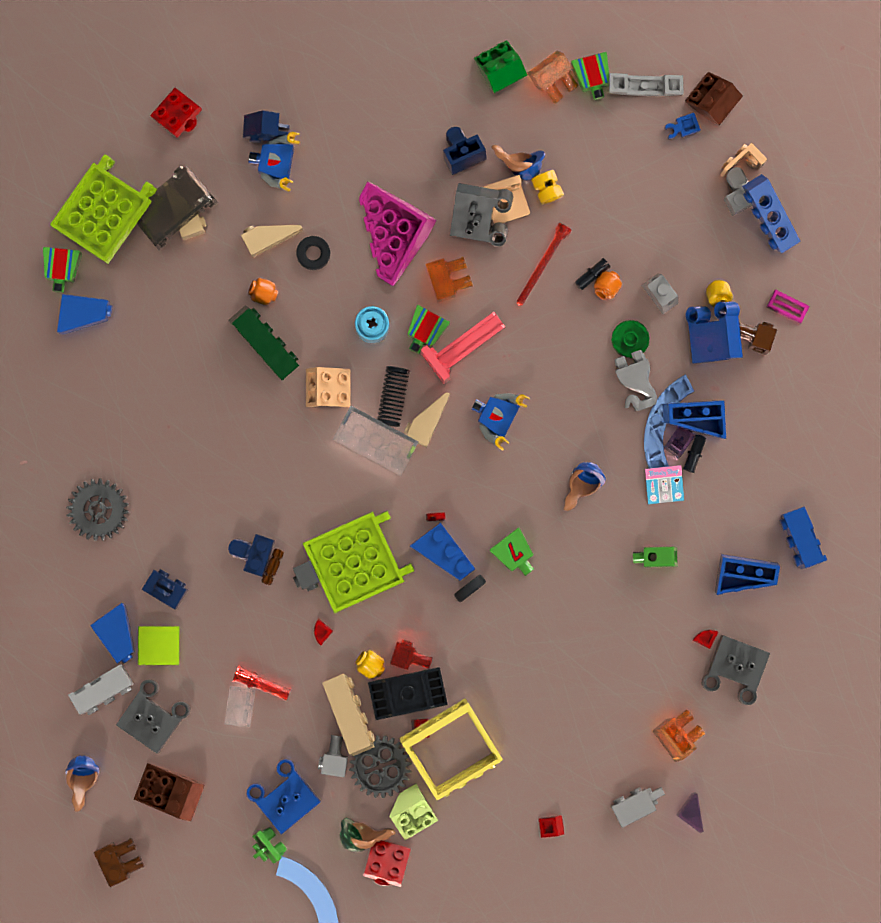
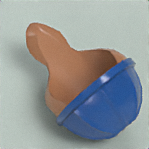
M491 146L496 156L505 162L514 175H520V178L524 180H531L538 176L542 167L541 161L545 157L544 151H537L532 154L516 153L508 155L500 146Z
M583 462L573 469L569 480L571 491L565 498V506L563 508L565 511L573 509L580 497L589 496L604 485L606 477L597 464Z
M78 756L72 759L65 771L67 785L73 791L72 804L75 812L83 808L85 804L84 794L93 787L99 774L98 765L95 764L92 758L87 756Z

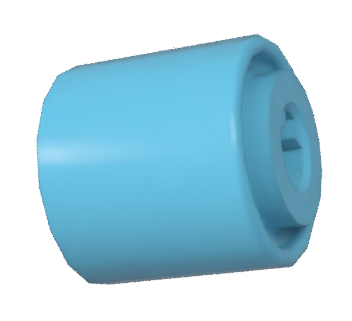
M365 307L356 316V332L367 343H379L385 339L389 332L390 325L387 314L379 307ZM372 318L376 319L375 323L377 326L369 328L367 321H371Z

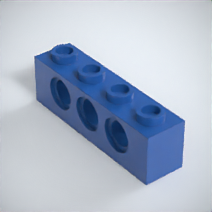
M761 174L742 186L745 191L743 194L744 198L748 203L752 204V213L756 219L761 221L760 228L765 235H768V243L773 250L776 249L782 254L801 242L767 177ZM764 196V200L759 203L760 198ZM773 211L772 216L767 219L768 214ZM781 227L780 232L775 234L776 230Z

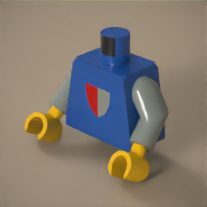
M290 132L288 135L269 140L266 144L262 145L261 153L250 152L248 163L259 165L258 172L261 174V178L271 187L283 188L288 192L291 190L287 187V184L293 183L289 176L294 152L293 144L300 143V141L295 140V136L300 135L299 133Z
M496 394L494 397L489 398L487 404L476 399L472 410L481 414L478 422L480 423L479 429L484 437L502 451L504 448L501 447V444L503 442L509 444L504 437L519 407L526 408L527 405L523 404V400L530 399L523 394Z

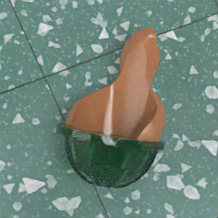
M345 818L341 821L342 830L339 837L345 849L352 852H361L372 847L380 840H387L390 836L395 835V831L391 828L374 831L364 823H355L353 820Z

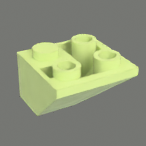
M417 784L399 793L390 814L391 820L404 840L438 821Z

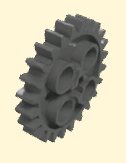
M376 735L375 742H373L374 748L355 755V760L349 761L351 764H354V767L350 768L349 771H355L351 779L357 778L358 780L354 785L361 784V792L367 789V796L374 792V798H377L379 793H381L382 798H385L386 792L389 796H393L392 790L399 793L398 786H406L403 780H410L406 776V773L412 772L410 769H407V766L412 765V762L406 761L410 756L404 755L405 748H399L401 742L394 744L395 738H391L388 741L387 736L384 735L381 740L380 736ZM384 749H389L391 752V756L387 760L382 757ZM367 755L373 759V763L369 767L364 764V758ZM394 759L397 760L396 763L383 767V771L375 770L365 774L366 770L377 767L379 761L382 764ZM391 767H395L398 771L395 778L389 776L388 771ZM373 774H377L380 778L379 783L376 785L371 782Z

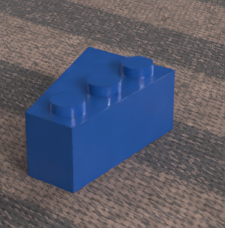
M724 401L662 404L663 423L726 439Z
M805 507L781 515L780 525L783 531H787L788 537L786 540L789 548L794 550L795 555L793 559L796 566H800V569H805L827 561L826 555H822L819 547L821 545L820 541L816 539L813 531L814 527Z
M441 523L410 545L411 548L459 581L475 570L474 566Z

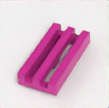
M776 289L767 305V308L799 324L802 323L810 307ZM776 296L803 308V312L776 299ZM773 302L800 315V318L772 305Z

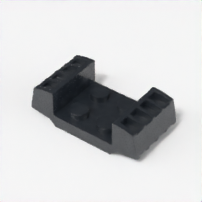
M440 667L368 682L376 720L448 705Z

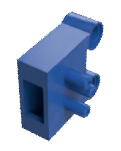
M733 301L718 302L715 305L714 313L719 321L709 322L711 312L706 306L689 307L686 310L685 317L689 325L693 364L743 357L738 317L740 307L738 303Z
M283 759L277 765L278 774L282 777H288V779L269 795L264 797L265 789L258 783L252 784L247 789L248 799L259 806L280 834H283L321 802L295 770L294 763L289 759ZM282 763L290 764L291 771L289 773L281 771ZM254 787L259 788L261 791V796L258 798H254L251 795V789Z

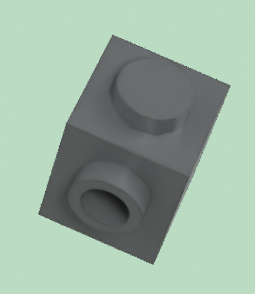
M311 561L293 568L296 575L293 579L297 588L301 586L302 590L307 589V591H311L318 587L317 583L320 581Z

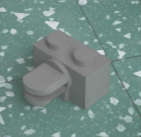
M738 167L732 168L726 175V180L733 192L727 195L724 201L732 216L752 206L744 198L743 194L745 191L742 187L749 181L743 170ZM764 196L760 198L759 202L764 200Z

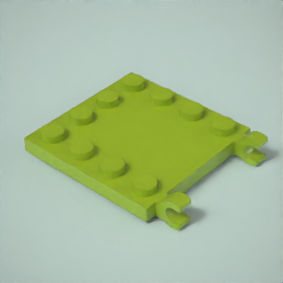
M104 154L98 165L93 163L50 226L109 264L152 201L149 197L155 194L157 188L146 181L141 191H136L107 172L108 169L114 166L115 161Z
M372 511L303 542L334 613L405 582L402 576L414 572L411 563L398 568L379 526L380 523L391 519L388 511L377 516Z

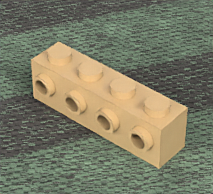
M342 674L323 682L349 754L355 756L374 748L373 742H375L372 731H368L366 726L368 719L365 713H361L359 706L362 704L358 695H355L352 688H355L352 678Z

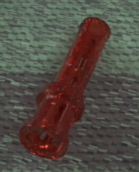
M238 666L232 682L238 681L247 685V688L255 687L287 701L291 689L257 676L256 672L251 673Z

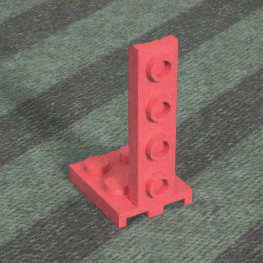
M493 312L437 353L433 347L429 348L426 345L421 349V355L444 385L450 381L449 374H451L450 368L503 330L505 326L495 312Z

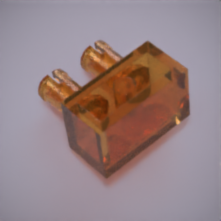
M560 51L554 52L527 72L538 89L546 90L553 103L558 102V99L561 100L564 97L555 85L557 80H562L568 92L573 91V87L577 88L579 86L570 73L573 69L572 65L564 53Z
M464 257L449 262L442 258L426 264L437 303L456 297V293L459 290L473 287L469 275L456 280L450 278L452 272L467 268L466 263H464Z
M685 710L676 719H666L653 730V733L675 762L684 760L697 749L694 743L705 735L704 731H700L702 728L699 725L688 734L685 733L683 727L694 719L692 715L688 716L691 714L688 710Z

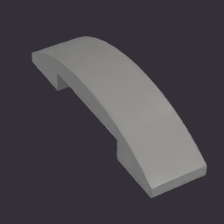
M609 73V93L631 96L683 95V75L635 76Z

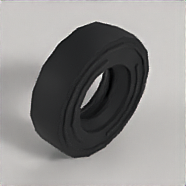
M319 236L304 238L299 243L296 251L298 262L308 270L323 268L328 263L331 253L327 242ZM310 246H316L320 249L321 255L317 260L307 258L306 251Z
M478 575L454 594L455 598L462 602L486 583L482 575Z

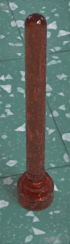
M558 223L555 228L556 236L517 299L518 305L521 306L525 303L560 242L570 235L572 230L566 225Z

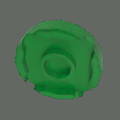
M629 320L623 321L616 326L612 333L611 341L617 354L625 356V358H633L631 353L642 350L643 353L646 351L650 338L648 330L643 324L638 321Z

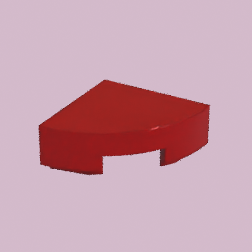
M445 512L426 514L427 522L445 520Z
M318 619L314 627V635L317 642L322 645L333 630Z
M702 631L692 641L710 649L718 631Z

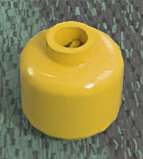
M715 280L706 288L709 304L714 308L718 302H731L733 299L730 286L726 281Z
M371 650L363 651L355 662L357 671L368 679H373L376 676L380 677L385 670V667H383L384 659Z

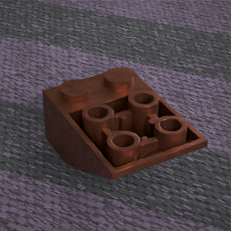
M147 763L134 800L178 819L191 821L204 785Z

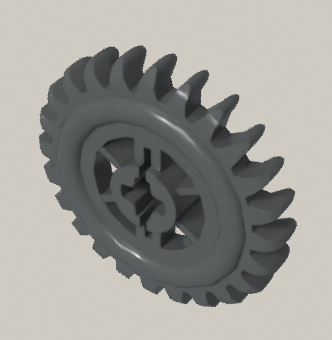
M99 478L97 484L94 479H91V485L84 481V488L77 486L79 493L71 492L75 498H69L68 501L72 505L66 507L72 510L66 516L73 517L69 524H76L73 530L81 529L79 536L87 533V540L93 535L94 541H97L99 536L104 541L106 534L109 538H112V532L119 534L117 527L124 528L121 521H128L124 514L130 513L124 509L129 506V503L123 502L127 496H120L122 489L116 491L117 484L109 487L110 481L107 480L103 484L101 478ZM99 496L98 501L92 502L90 498ZM106 498L111 503V506L106 507V505L104 504ZM89 501L88 510L84 511L85 504ZM100 504L99 508L102 509V512H98L97 515H95L96 511H94L93 508L98 507V505ZM112 508L111 516L107 519L105 517L107 509ZM85 513H89L92 516L90 521L86 518ZM100 518L106 520L104 523L97 524Z

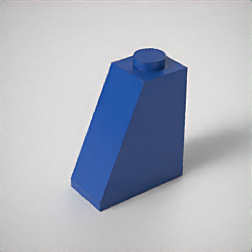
M62 294L57 332L64 335L108 321V316L111 317L112 305H110L108 300Z
M121 603L90 626L117 663L122 661L125 664L133 658L131 654L135 650L125 604Z

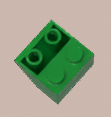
M507 40L474 57L484 79L494 93L528 76L521 58Z

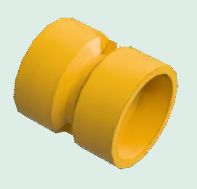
M554 170L547 171L531 179L535 190L539 191L537 196L541 205L564 196L561 186L556 184L558 179Z

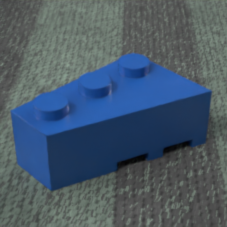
M721 554L715 593L720 595L728 592L777 585L780 565L776 562Z

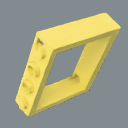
M466 698L399 738L436 800L444 796L448 797L451 791L456 788H463L469 780L481 777L484 771L489 768H495V765L503 760ZM465 713H468L492 753L436 787L411 746Z

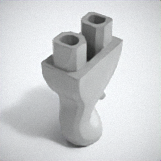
M642 350L631 353L635 362L628 365L625 356L615 359L617 369L615 372L619 381L625 387L645 395V399L642 401L636 395H629L626 398L625 408H628L630 403H632L636 411L656 405L657 402L656 391L649 382L650 363Z

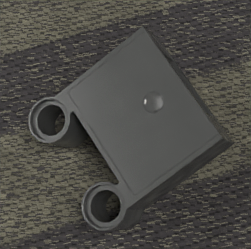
M459 183L456 190L450 236L489 242L494 246L504 245L507 239L508 228L504 223H495L491 226L493 209L495 207L498 212H508L512 206L513 193L508 189L495 190Z
M721 635L708 673L702 678L703 688L707 691H716L721 683L719 675L746 685L745 688L739 690L738 700L745 705L753 704L757 699L756 691L770 653ZM709 677H713L716 680V685L713 688H709L706 685V680ZM745 691H750L752 694V698L748 702L742 698Z
M145 680L140 685V691L116 725L158 754L182 719L190 714V706L184 701L177 702L172 707L171 715L148 699V697L155 696L158 693L159 686L154 680ZM147 683L154 685V691L151 694H148L144 689ZM178 705H183L186 708V713L183 716L178 715L176 712Z

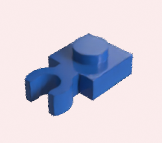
M695 113L677 118L676 125L670 123L664 127L665 130L671 128L674 131L673 134L668 135V139L675 138L678 133H681L683 138L701 131Z

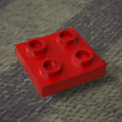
M174 88L150 116L178 138L183 131L190 132L195 128L197 124L196 116L201 112L202 108L177 88Z
M382 840L376 842L371 847L363 876L372 878L379 885L389 886L393 884L401 887L411 849Z

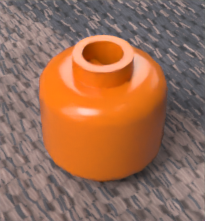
M614 271L602 272L594 282V292L603 300L613 299L622 287L620 276Z
M258 278L256 281L253 280L248 291L251 300L262 305H268L271 301H275L278 291L275 290L274 282L263 278Z

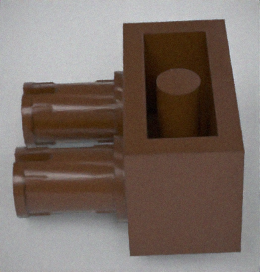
M739 322L741 338L750 342L748 349L767 355L771 351L777 329L773 328L774 325L763 322L752 327Z
M132 838L118 845H115L113 842L93 852L109 888L130 878V873L145 867L143 862L136 864L142 860L140 856L126 863L122 862V855L136 850L135 844L130 847L128 846L134 843Z

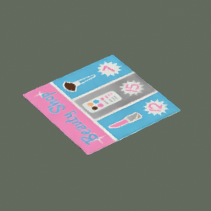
M681 465L645 469L648 504L684 501Z

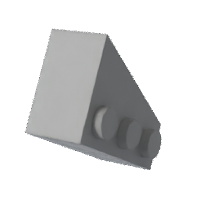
M120 664L74 693H70L68 696L79 715L85 713L91 715L99 710L97 706L104 703L107 705L115 700V695L119 693L124 695L131 691L130 686L134 685L123 664Z

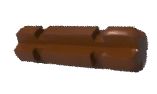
M277 548L274 549L273 557L270 558L265 571L266 575L262 578V583L266 585L272 584L273 575L275 576L280 564L279 560L282 559L284 551Z

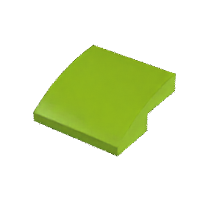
M138 626V665H179V626Z

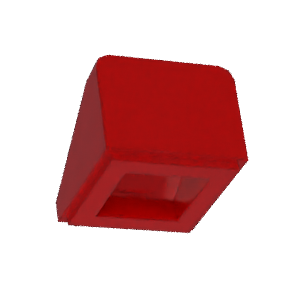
M561 815L539 818L541 838L564 835Z

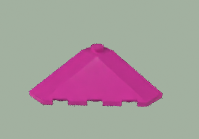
M367 182L359 197L360 206L364 205L366 217L363 218L366 231H370L373 241L370 243L372 256L377 258L379 266L376 269L377 276L394 286L429 236L437 220L402 199Z

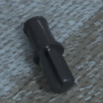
M602 258L592 268H588L587 272L576 280L577 287L583 290L594 280H597L602 272L610 268L609 263L605 264L607 261Z
M702 435L695 436L692 447L687 452L689 455L683 470L695 473L699 458H702L701 453L706 437Z

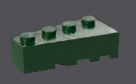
M245 305L228 321L235 326L242 337L249 342L251 347L262 357L272 371L281 380H284L299 366L296 362L299 359L292 351L288 353L285 350L286 344L279 336L275 338L271 334L274 330L267 322L263 324L259 320L261 315L256 309H250Z

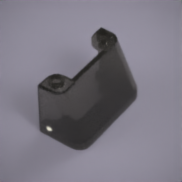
M181 165L174 171L175 175L162 184L153 196L149 197L152 202L137 222V225L158 250L166 245L167 237L171 239L172 235L200 212L203 213L205 211L203 207L211 208L218 203L189 166L184 167Z

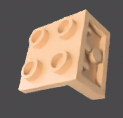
M753 143L748 146L744 144L735 154V159L730 157L721 167L723 171L720 175L724 177L744 157L747 159L746 163L752 169L756 168L757 170L765 164L767 158Z
M520 175L483 186L484 188L495 190L508 189L513 193L512 206L508 212H498L494 207L492 215L493 224L506 223L530 215L521 186Z
M325 367L306 369V407H350V369Z

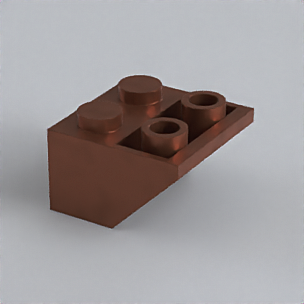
M707 72L685 102L707 120L720 125L743 95L733 83Z

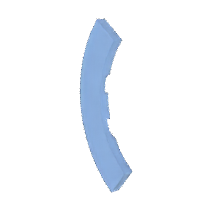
M686 374L678 378L662 392L657 399L656 405H653L644 432V452L648 469L669 467L664 453L663 437L666 423H663L662 404L679 403L686 396L694 392Z
M281 856L276 875L291 881L308 896L315 908L319 923H338L334 902L319 878L302 864Z

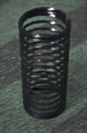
M387 366L386 372L389 374H385L387 378L384 379L386 382L383 383L385 386L382 387L385 390L382 393L385 395H381L383 399L380 400L382 403L379 404L381 406L379 410L382 412H378L381 416L377 417L376 423L400 427L401 423L382 418L401 420V418L383 414L402 416V414L385 410L399 412L403 410L383 405L403 408L404 406L385 401L405 403L404 401L386 397L405 399V397L388 393L406 395V393L386 388L406 391L407 389L387 384L408 386L407 384L389 381L408 382V380L397 379L387 375L409 378V376L400 374H410V370Z

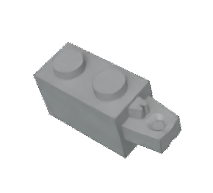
M639 787L630 792L631 796L625 799L621 796L613 800L614 804L611 805V808L620 826L623 828L656 811L654 806L658 804L656 799L665 795L662 787L654 791L651 788L641 790Z

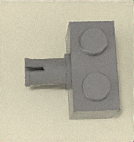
M331 735L329 752L319 759L318 769H321V774L345 777L348 756L340 754L342 736Z

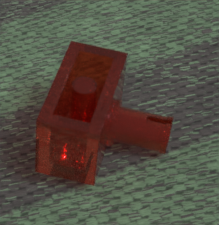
M403 639L401 643L397 642L390 662L391 665L409 670L412 664L423 666L427 669L430 668L433 657L417 653L416 648L412 647V642Z

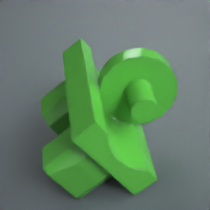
M270 827L263 831L260 830L252 836L257 842L252 846L257 852L253 857L256 859L260 856L263 861L269 858L274 864L282 858L281 856L287 848L281 842L273 847L269 840L276 835Z

